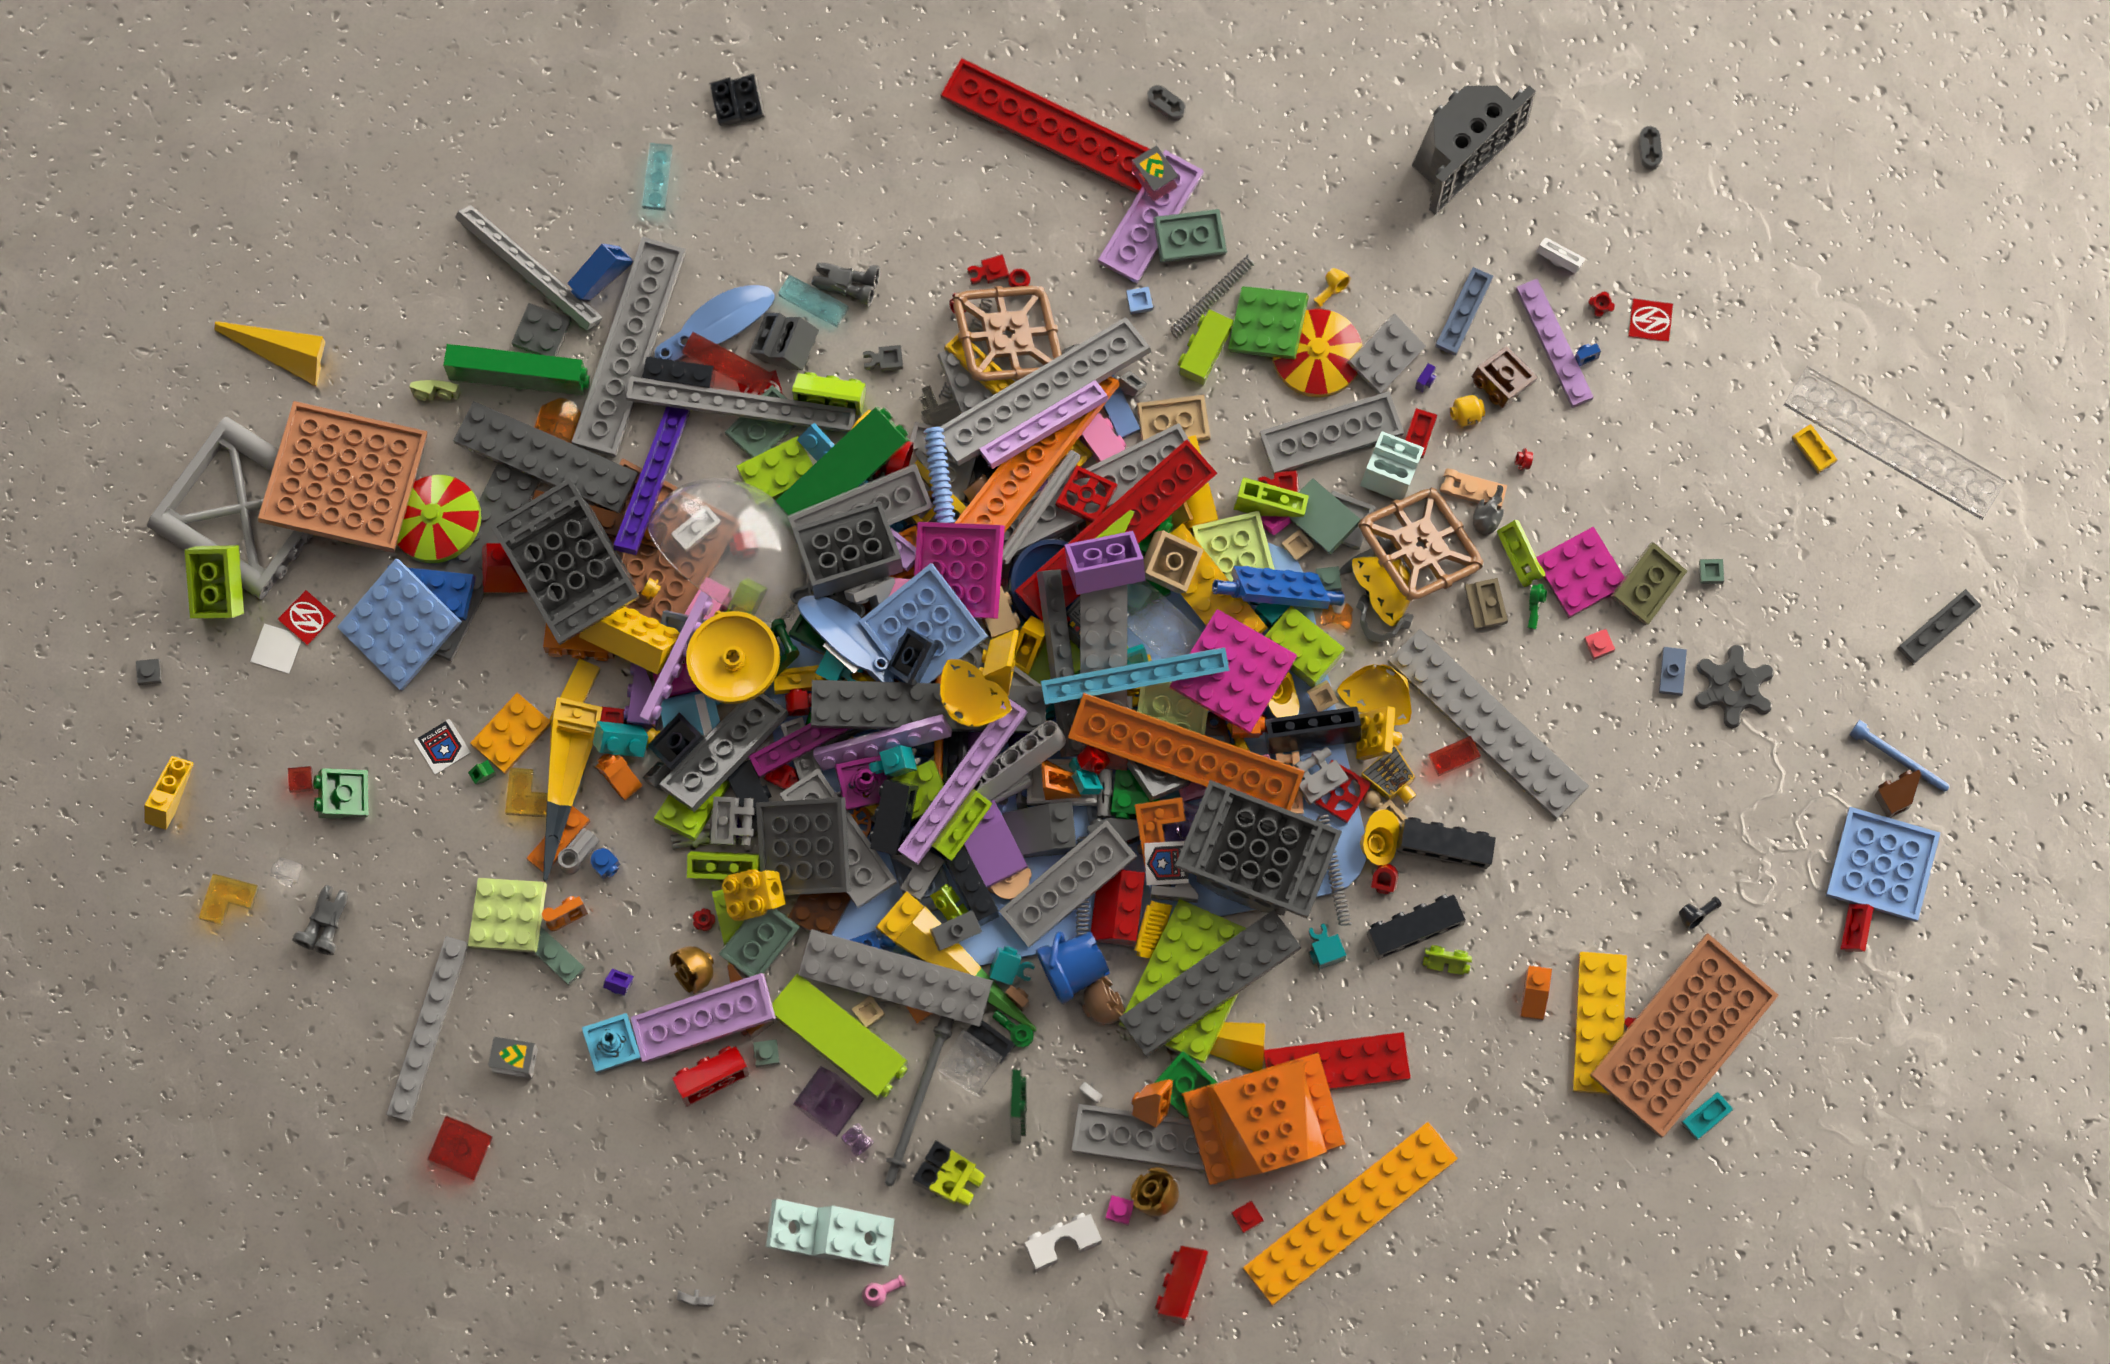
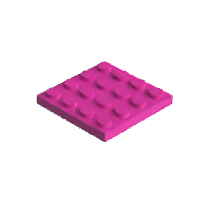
M918 522L914 576L932 563L974 618L998 619L1005 526Z
M1217 609L1189 654L1225 647L1229 671L1172 681L1169 688L1251 734L1295 662L1297 655Z

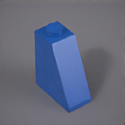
M601 244L567 284L572 288L571 292L575 297L580 300H591L630 267L634 260L620 246Z

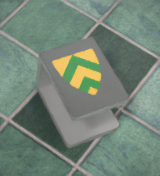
M494 1037L488 1065L492 1068L493 1073L532 1079L538 1048L535 1043Z

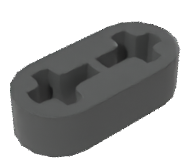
M1155 85L1149 89L1148 103L1153 108L1173 121L1184 117L1185 103L1161 85ZM1159 93L1162 94V96H1161L1162 100H1161L1160 98L1154 100V95H1153V94H1155V95H1158ZM1171 106L1174 108L1179 106V112L1175 111L1172 113Z
M1647 126L1642 129L1639 135L1640 156L1642 165L1647 169L1653 170L1658 168L1662 161L1661 137L1657 128ZM1647 133L1654 137L1652 145H1649L1648 138H1645ZM1650 151H1652L1653 157L1656 158L1655 162H1651L1650 159H1646L1648 158Z

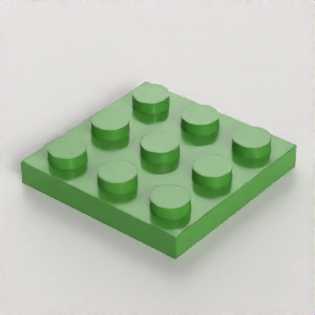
M1242 286L1228 347L1229 351L1296 359L1309 298L1308 294Z

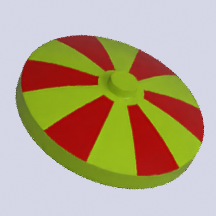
M430 475L414 481L397 545L406 555L424 563H441L459 556L475 540L481 525V508L477 497L464 482L452 476Z

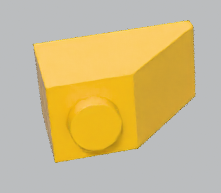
M1030 616L1022 626L1018 636L1015 666L1027 674L1030 673L1046 642L1044 624L1040 619Z

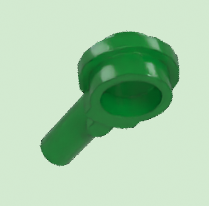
M1543 584L1533 585L1530 591L1529 611L1531 612L1527 627L1529 629L1536 630L1539 606L1541 602L1545 603L1547 589H1544Z
M998 1010L993 1014L992 1018L1011 1033L1010 1038L1015 1046L1024 1048L1032 1043L1034 1034L1029 1026L1026 1024L1015 1025Z

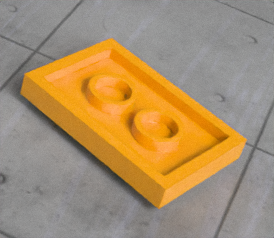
M517 692L470 744L501 772L506 774L551 726V721Z

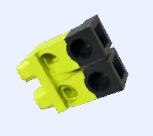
M935 1140L925 1157V1161L922 1162L915 1174L913 1183L935 1193L954 1205L957 1202L968 1207L974 1194L964 1189L967 1182L980 1187L985 1175L976 1169L975 1163Z

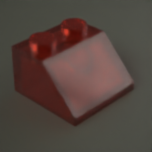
M445 1116L427 1160L431 1165L475 1181L493 1137L467 1123Z

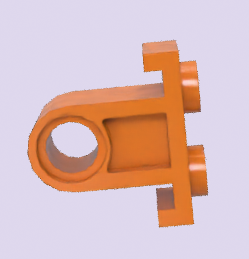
M604 754L598 759L599 763L595 768L605 777L624 801L643 787L622 756Z

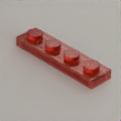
M695 332L691 333L682 350L684 355L704 365L714 366L715 371L761 395L773 376V373Z

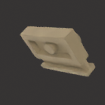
M1498 578L1465 584L1464 588L1475 630L1508 623Z

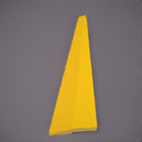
M215 321L214 330L217 333L225 335L233 342L243 345L251 352L278 367L286 369L294 376L304 379L312 386H317L321 370L320 362L325 346L323 336Z
M1224 1022L1210 1055L1253 1071L1262 1070L1265 1023Z

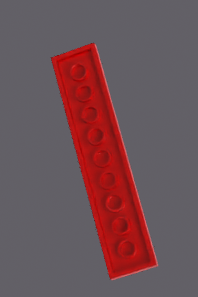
M963 58L960 59L941 93L942 99L1136 193L1140 192L1143 186L1132 172L1137 168L1133 159L1150 150L1149 148Z
M1186 439L1068 544L1095 539L1129 510L1134 511V514L1125 532L1133 531L1139 544L1218 473ZM1065 547L1014 591L1042 622L1043 616L1037 572L1061 569L1065 607L1069 606L1080 596V594L1076 593L1067 568Z

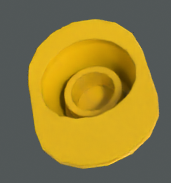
M1289 671L1268 704L1276 718L1298 715L1299 699Z
M1378 810L1369 817L1365 833L1360 840L1362 852L1375 865H1386L1395 856L1400 824L1395 814L1389 810Z

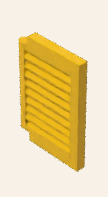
M1151 901V904L1146 906L1134 948L1137 951V956L1151 958L1168 923L1172 905Z

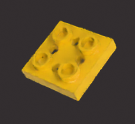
M1386 706L1359 714L1361 741L1356 743V759L1364 761L1392 753V746H1399L1401 744L1402 734L1394 731L1395 708Z

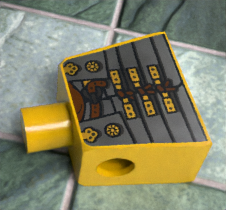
M1395 745L1392 747V753L1381 756L1361 773L1362 778L1372 783L1370 788L1378 791L1387 801L1394 799L1398 795L1405 804H1408L1416 797V794L1409 787L1413 783L1415 776Z

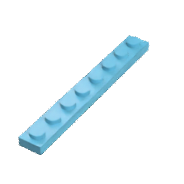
M1223 647L1041 681L1044 703L1051 704L1082 698L1083 693L1094 696L1229 671L1226 649Z

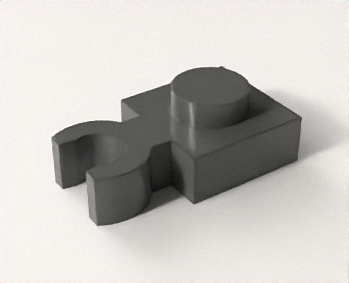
M901 345L878 347L879 353L877 354L872 351L863 352V358L872 359L871 363L864 364L866 370H872L880 365L881 371L903 369Z

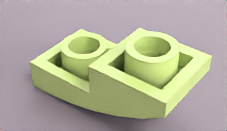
M422 380L411 382L409 386L412 394H414L413 396L422 401H426V399L434 401L436 393L446 400H451V398L458 400L461 394L458 384L446 381Z

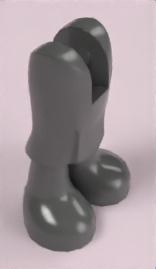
M817 263L815 270L821 274L828 275V278L814 276L811 282L813 286L823 290L839 292L844 296L855 297L865 306L871 305L875 295L874 288H877L880 267L878 265H870L866 272L853 270V268H843L830 263ZM852 282H857L866 286H854L852 285Z
M325 885L321 890L314 912L309 917L308 927L305 931H297L292 941L306 949L313 950L315 948L321 954L334 955L336 945L333 943L335 930L338 929L340 916L347 903L348 892L340 890L334 903L330 902L333 887ZM320 926L325 927L321 937L316 942Z

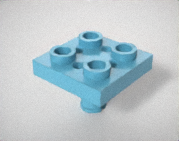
M627 1013L582 1027L596 1073L641 1059ZM624 1037H625V1038H626V1042L621 1043L620 1038L622 1039V1041H624V1040H625Z

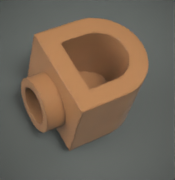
M984 474L963 491L970 502L989 480Z

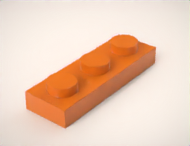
M574 806L571 807L552 866L558 860L560 851L567 848L579 832L590 823V819ZM545 837L527 857V860L541 872H544Z

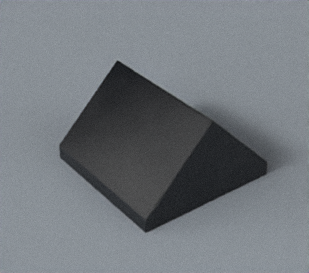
M907 627L886 669L906 683L916 685L920 683L939 643Z
M679 712L647 746L673 771L705 736Z

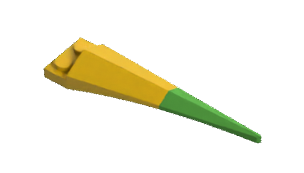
M907 891L875 927L882 934L889 937L896 945L922 961L992 980L959 943L938 951L929 929L941 923L926 906H923ZM993 981L987 1002L1021 1024H1026L1033 1031H1037L1036 1027Z

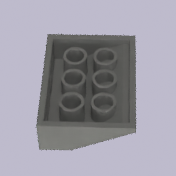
M881 501L792 528L815 599L903 572L902 559Z

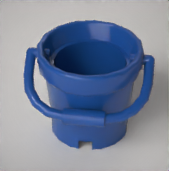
M1057 932L1051 947L1045 945L1036 949V954L1046 977L1062 1005L1072 1000L1073 995L1110 974L1103 954L1096 945L1097 942L1091 932L1068 941L1065 940L1062 932Z

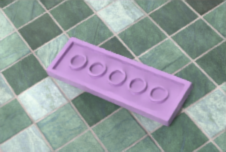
M1164 150L1163 155L1178 175L1173 179L1177 188L1158 200L1152 201L1142 187L1098 259V263L1137 284L1158 251L1153 218L1180 214L1204 174V170Z
M762 973L631 1017L641 1060L644 1063L776 1020L765 976Z

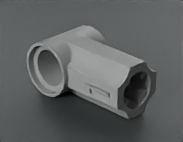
M583 828L569 846L560 851L558 862L563 873H576L580 868V864L599 843V839L588 829ZM568 857L575 859L572 865H565L563 861Z

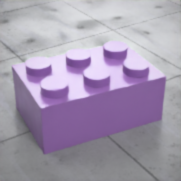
M1133 531L1065 545L1067 568L1077 594L1146 581L1144 559Z

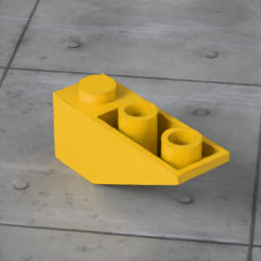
M171 756L144 805L145 824L167 830L177 811L194 765L193 762Z

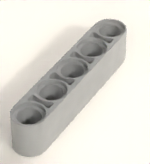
M1054 721L1042 723L997 756L973 789L990 801L1059 751L1065 745L1066 738Z

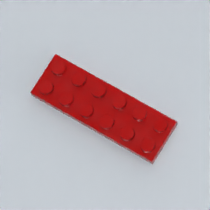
M1404 1032L1264 1050L1265 1068L1319 1053L1329 1090L1411 1079Z

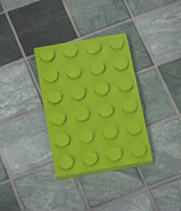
M1179 899L1124 1014L1246 928ZM1238 994L1163 1046L1179 1053L1184 1051L1192 1059L1205 1064ZM1120 1020L1119 1026L1126 1029V1027Z

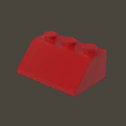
M1121 870L1096 891L1091 924V933L1096 942L1135 947L1145 872Z
M727 1046L718 1051L719 1055L711 1059L710 1057H705L697 1062V1066L691 1069L685 1067L675 1073L676 1076L672 1079L686 1107L750 1075L747 1065L736 1046L733 1048Z
M1180 1246L1179 1252L1174 1250L1170 1264L1174 1265L1172 1273H1166L1162 1285L1166 1290L1164 1296L1159 1295L1155 1309L1159 1310L1157 1317L1185 1326L1209 1251L1187 1246Z

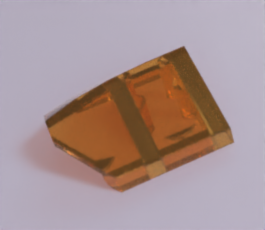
M558 398L541 406L534 428L572 444L581 412L573 401Z

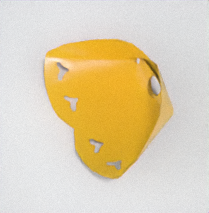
M1378 557L1354 558L1352 560V568L1357 581L1369 591L1370 602L1379 617L1393 627L1400 621L1411 601L1405 599V596L1398 590L1385 568L1379 565ZM1401 559L1392 562L1408 587L1410 574ZM1358 561L1364 563L1361 568H1359L1360 563ZM1363 575H1370L1369 582H1367L1366 577ZM1378 597L1384 600L1382 606H1380V601H1378L1377 599ZM1386 613H1393V620Z
M958 659L946 661L942 669L940 696L945 709L953 720L962 725L970 726L973 724L971 727H977L1003 718L1011 712L1012 707L1006 692L996 682L986 680L976 666ZM951 665H954L955 667L960 666V668L953 670V667H951ZM968 671H970L971 674L975 675L976 677H968ZM990 688L993 690V692H996L997 695H991ZM1002 701H1004L1006 709L1001 708ZM960 712L963 718H958L954 713Z
M1376 664L1364 666L1346 678L1337 688L1341 699L1350 707L1357 706L1358 712L1364 713L1390 706L1395 708L1394 725H1404L1410 722L1412 709L1408 680L1390 666L1384 664L1377 665L1376 667H1374ZM1390 669L1395 675H1390L1386 670ZM1343 690H1350V697ZM1361 699H1363V702H1364L1366 705L1364 706V705H1362V703H1357V701H1360ZM1402 714H1404V716L1406 717V719H1404V718L1398 719V717H1400Z

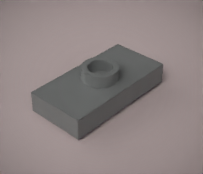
M973 910L929 929L938 951L982 932Z

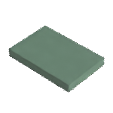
M1220 209L1153 218L1160 262L1224 255L1227 253Z
M773 385L762 394V396L787 399ZM739 417L725 431V435L750 458H753L776 447L797 425Z
M1312 478L1298 492L1309 495L1304 517H1290V520L1331 555L1359 526L1361 519Z
M776 908L770 909L763 916L744 920L719 952V955L748 977L761 973L764 974L800 927Z

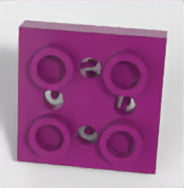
M880 755L835 765L841 795L845 797L846 811L879 804V789L884 780H887L885 772L881 774L872 773L869 764L882 761ZM863 792H865V796L869 794V797H863Z

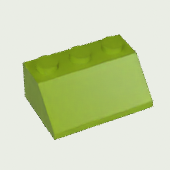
M804 372V374H797L792 394L793 400L856 409L855 415L862 416L866 385L857 379L846 381L832 375L820 377L812 372Z

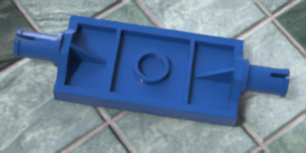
M1233 566L1231 571L1233 581L1215 579L1212 584L1213 594L1231 595L1232 598H1242L1243 601L1328 609L1329 605L1342 606L1345 599L1342 591H1326L1318 574L1312 572L1304 573L1292 570L1283 571L1271 568Z

